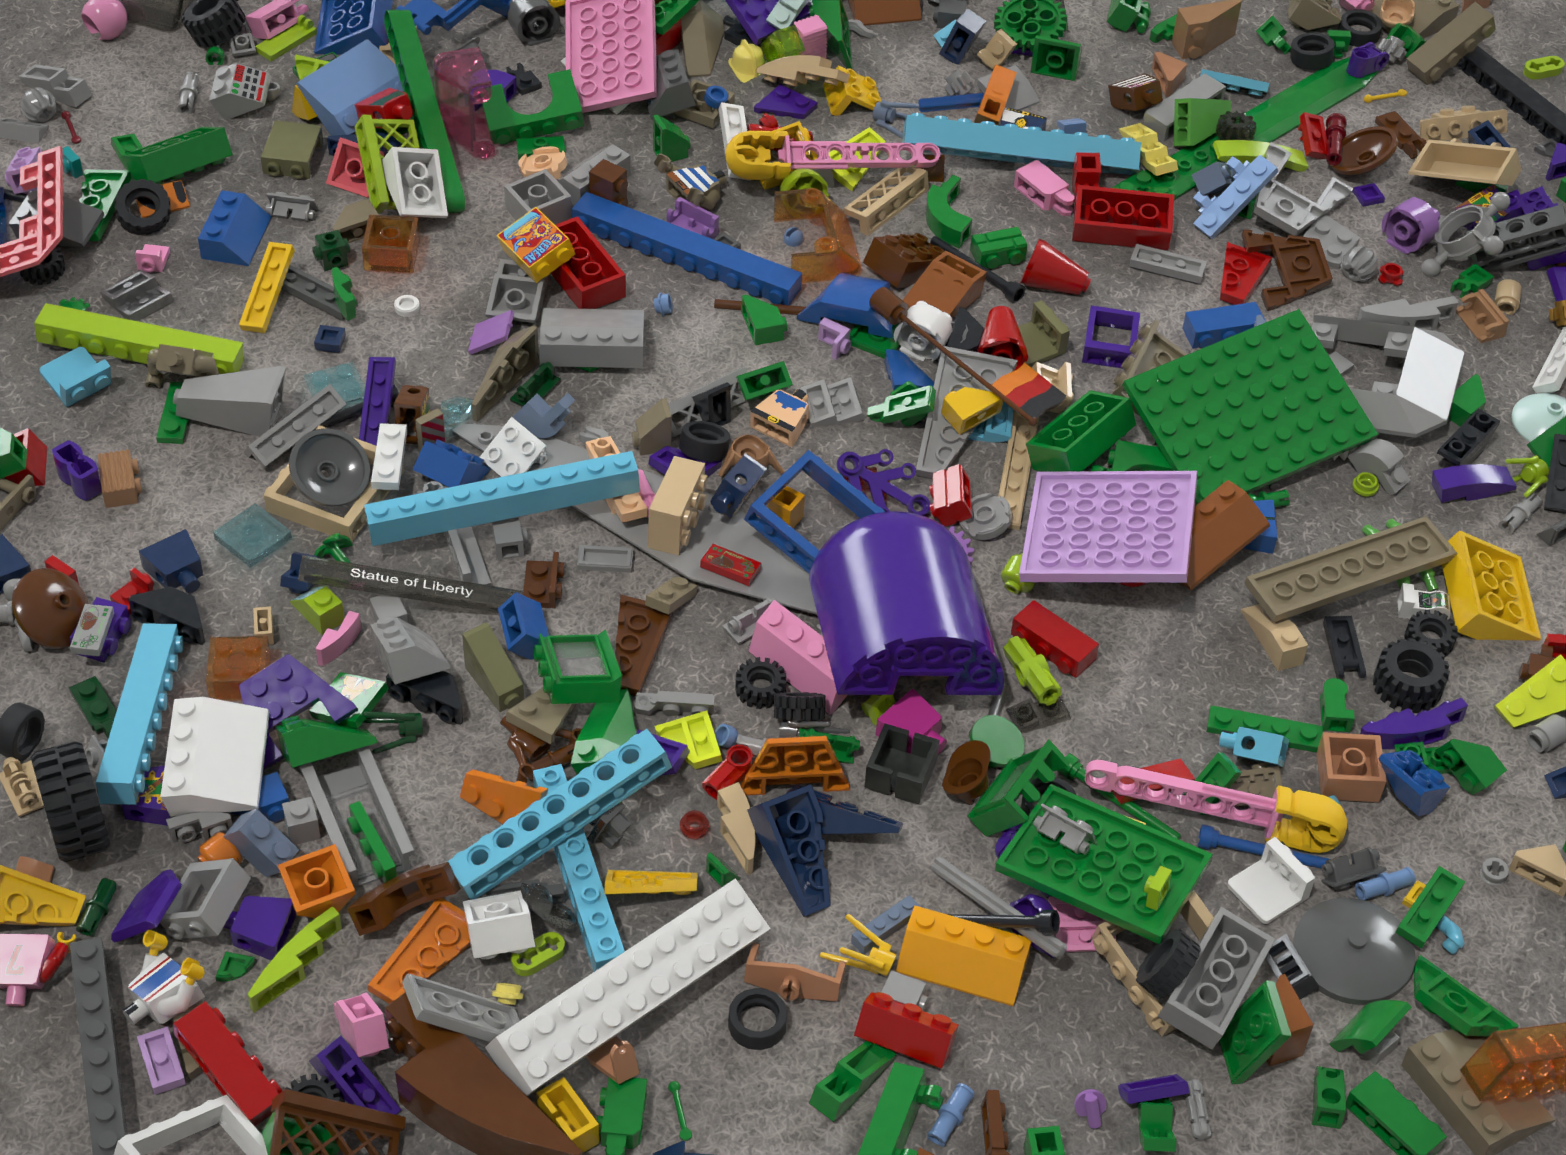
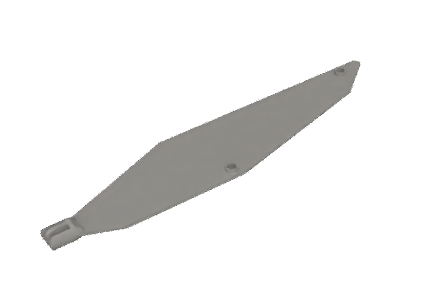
M455 423L451 426V432L484 452L504 426ZM553 437L538 438L547 445L544 450L548 458L543 464L534 462L527 472L589 460L588 452L586 449ZM643 470L653 493L656 495L664 477ZM704 492L707 495L704 510H699L696 528H691L689 543L687 546L683 545L679 556L648 548L649 517L621 522L617 513L612 514L605 499L572 506L692 581L762 600L766 597H774L781 605L817 615L810 587L809 573L744 520L746 516L744 512L739 510L733 517L716 512L710 503L714 495ZM712 544L761 562V570L749 586L700 567V560Z

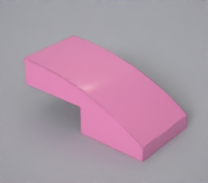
M349 611L338 631L327 628L316 647L318 665L324 666L330 663L353 643L362 630L359 613Z

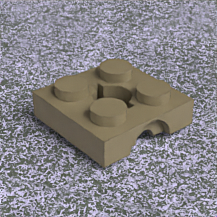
M693 79L689 85L696 105L673 112L672 114L714 128L720 121L719 110L710 107L704 100L707 88L713 85ZM726 90L729 95L727 103L733 104L735 102V93Z

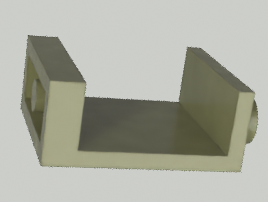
M275 120L261 154L263 174L289 176L295 179H310L309 162L315 147L321 148L323 145L322 125Z

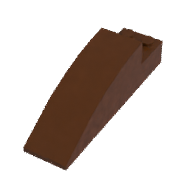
M406 992L385 1007L387 1020L385 1026L389 1034L388 1044L396 1054L402 1052L408 1058L407 1063L395 1071L399 1103L423 1123L447 1139L477 1155H583V1152L464 1034L417 1020Z

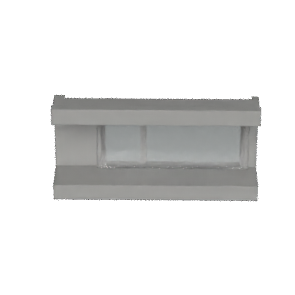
M368 746L356 749L358 764L318 777L311 762L300 766L331 844H336L354 888L382 878L377 879L370 864L372 862L370 856L365 857L359 846L360 838L358 834L353 835L349 829L347 818L350 817V804L357 801L361 802L392 858L397 874L410 870L409 855L414 854L412 844Z

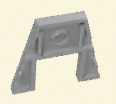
M1271 142L1266 150L1265 159L1275 165L1279 172L1257 194L1253 213L1276 225L1283 231L1297 236L1349 197L1354 188L1332 177L1318 201L1315 203L1275 180L1292 153Z
M1323 215L1315 221L1303 235V237L1320 239L1328 266L1335 269L1341 267L1343 255L1352 247H1356L1360 239L1359 236L1327 215ZM1254 227L1250 229L1252 233L1264 235V231ZM1242 239L1241 246H1244V247H1245L1244 242H1243V239Z

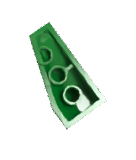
M628 689L620 690L619 702L595 703L575 743L571 766L577 775L584 768L590 767L602 759L608 752L617 749L637 734L633 720L634 713L631 696Z

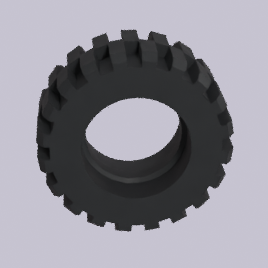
M72 741L36 751L30 758L59 860L69 862L106 851L111 844L82 743Z

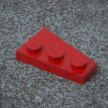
M1227 242L1220 300L1234 305L1246 303L1270 267L1272 257L1258 252L1247 253L1246 248Z

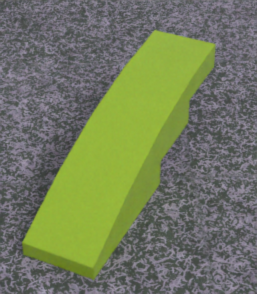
M1247 140L1214 141L1213 147L1218 160L1227 163L1233 156L1241 161L1242 164L1246 161L1251 164L1259 155L1265 158L1266 150L1270 143ZM1278 145L1292 153L1284 167L1298 172L1306 171L1309 166L1303 151Z
M333 906L297 933L262 971L247 994L250 1009L253 1013L306 979L304 967L323 955L322 942L342 929L340 914Z

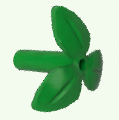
M340 532L327 537L322 542L324 545L316 549L314 555L320 558L319 562L326 554H331L348 577L356 574L352 572V569L358 572L340 549L353 546V543L349 537L340 535Z

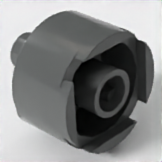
M511 0L508 22L518 37L530 46L549 42L552 39L551 36L560 27L559 14L548 0Z

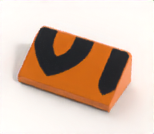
M181 180L161 185L167 191L170 198L171 212L190 208ZM145 197L135 199L142 218H147L154 213L155 204L152 200Z

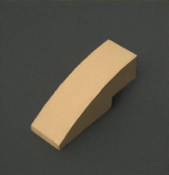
M738 782L718 790L717 807L723 815L721 816L720 832L746 874L750 875L753 873L755 830L747 812L750 805Z

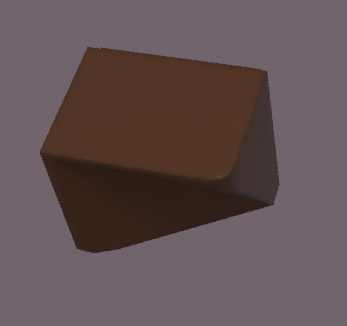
M923 154V157L927 160L935 159V155ZM940 155L936 165L933 167L922 168L928 172V182L944 181L945 155Z

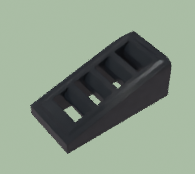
M1287 934L1275 940L1265 958L1276 977L1279 978V975L1285 974L1299 1000L1318 989V983ZM1286 949L1289 950L1288 952H1286V953L1283 954L1282 956L1278 957L1277 959H1275V960L1273 959V957L1277 956L1278 954H1280L1281 952L1285 951Z

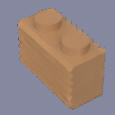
M128 449L119 452L115 451L114 453L111 451L104 454L99 453L97 456L105 507L110 508L138 503L137 494L142 493L140 477L135 478V475L140 474L137 458L132 459Z

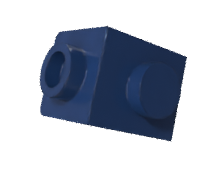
M294 552L291 555L290 569L281 575L280 586L289 588V591L295 593L308 591L317 582L320 558L315 555Z

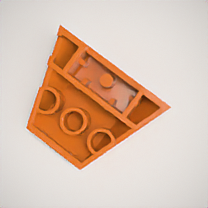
M827 736L767 738L740 785L746 796L765 795L766 785L822 783L823 792L851 791L850 784Z

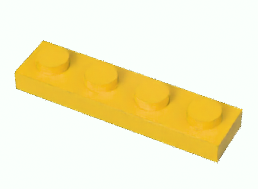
M275 242L268 243L239 323L241 330L266 333L295 252L293 245Z

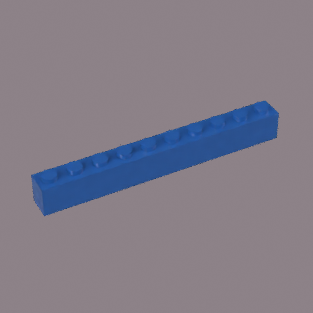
M586 192L572 208V218L578 216L590 232L597 234L600 238H608L618 242L621 246L637 249L642 254L658 257L666 263L671 262L679 265L687 271L700 273L708 279L721 281L731 288L742 289L752 296L763 297L774 304L790 305L801 290L802 272Z

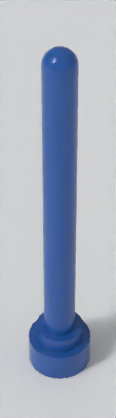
M1202 824L1197 847L1209 850L1210 847L1216 848V846H1221L1262 856L1266 844L1221 835L1219 831L1214 830V827ZM1291 850L1292 854L1302 865L1322 869V865L1329 860V858Z

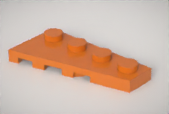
M444 898L436 899L371 980L367 990L390 1004L405 993L402 981L407 974L429 979L471 946L465 912Z

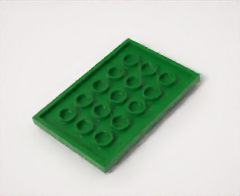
M1050 784L1029 814V819L1022 824L997 860L995 871L1160 944L1212 862L1213 854ZM1043 803L1050 808L1053 805L1064 810L1071 820L1075 822L1082 820L1093 828L1097 843L1094 844L1089 841L1090 848L1085 855L1082 853L1076 854L1059 843L1064 833L1061 832L1056 841L1037 832V828L1033 826V823L1037 816L1043 817L1044 815L1041 804ZM1163 866L1172 870L1170 886L1160 907L1156 911L1146 907L1147 893L1144 892V887L1150 875L1155 876L1159 867Z

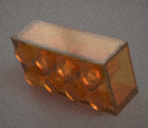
M1566 1022L1493 1032L1460 1069L1479 1101L1492 1099L1501 1101L1506 1097L1512 1096L1522 1098L1532 1093L1542 1095L1559 1089L1566 1091Z

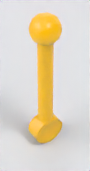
M1399 89L1398 92L1375 96L1367 94L1363 100L1366 103H1371L1373 100L1396 96L1404 97L1407 95V91Z

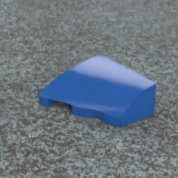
M885 349L884 363L893 390L907 381H911L918 388L928 385L934 387V381L905 353Z

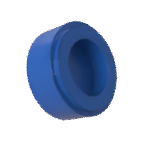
M714 85L707 88L704 100L710 107L719 109L721 102L727 103L729 95L724 88Z

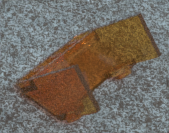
M816 188L777 191L774 193V222L822 218L827 237H822L815 241V252L791 254V269L802 272V283L832 281L840 273L860 275L861 262L848 217L837 204Z

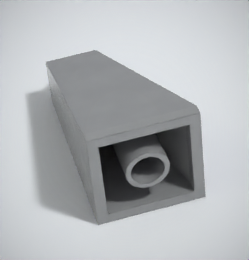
M277 366L185 379L181 389H176L173 397V404H176V416L254 436H262L273 427L282 404L286 367Z

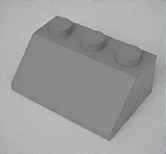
M612 144L595 152L556 180L571 195V203L575 205L586 192H589V171L602 159L626 169L627 177L631 175L630 154Z
M383 617L377 620V623L370 624L377 656L394 684L450 669L448 661L436 643L424 631L398 617Z

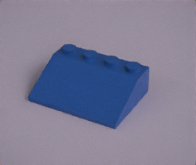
M322 0L314 53L328 54L334 52L336 55H342L367 39L378 49L380 46L388 44L384 15L386 10H392L393 0Z

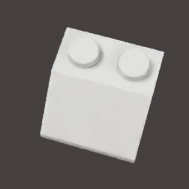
M523 890L463 901L474 958L491 959L500 953H522L528 948L535 947L530 912Z

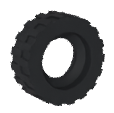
M140 179L137 181L133 180L128 184L126 183L121 190L119 189L117 197H115L117 220L121 223V227L128 230L131 234L149 235L153 232H158L170 220L171 206L167 191L160 184H156L152 180ZM145 197L152 200L155 204L154 213L147 218L135 216L130 209L135 199Z
M1181 929L1169 932L1161 943L1156 944L1145 957L1137 972L1136 982L1155 998L1166 997L1182 983L1195 966L1201 952L1200 945Z

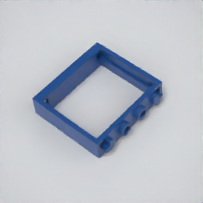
M808 450L750 506L744 520L810 574L814 559L820 550L766 507L801 471L805 472L859 518L885 511L869 500L863 492L847 482L841 474L836 473L825 464L820 457Z

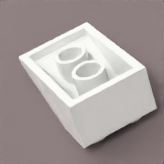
M392 147L382 159L385 182L400 216L447 218L448 212L438 150Z

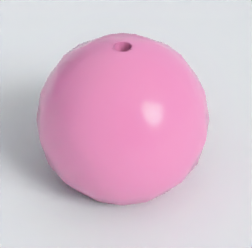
M89 0L83 6L81 18L90 33L100 32L101 37L99 40H112L125 30L127 12L119 0Z

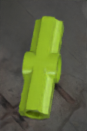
M1018 636L1010 638L1007 644L1003 646L1005 656L1013 665L1021 686H1028L1039 703H1044L1047 706L1056 703L1058 697L1062 695L1061 687L1050 674L1045 657L1042 654L1036 655L1025 639H1021Z

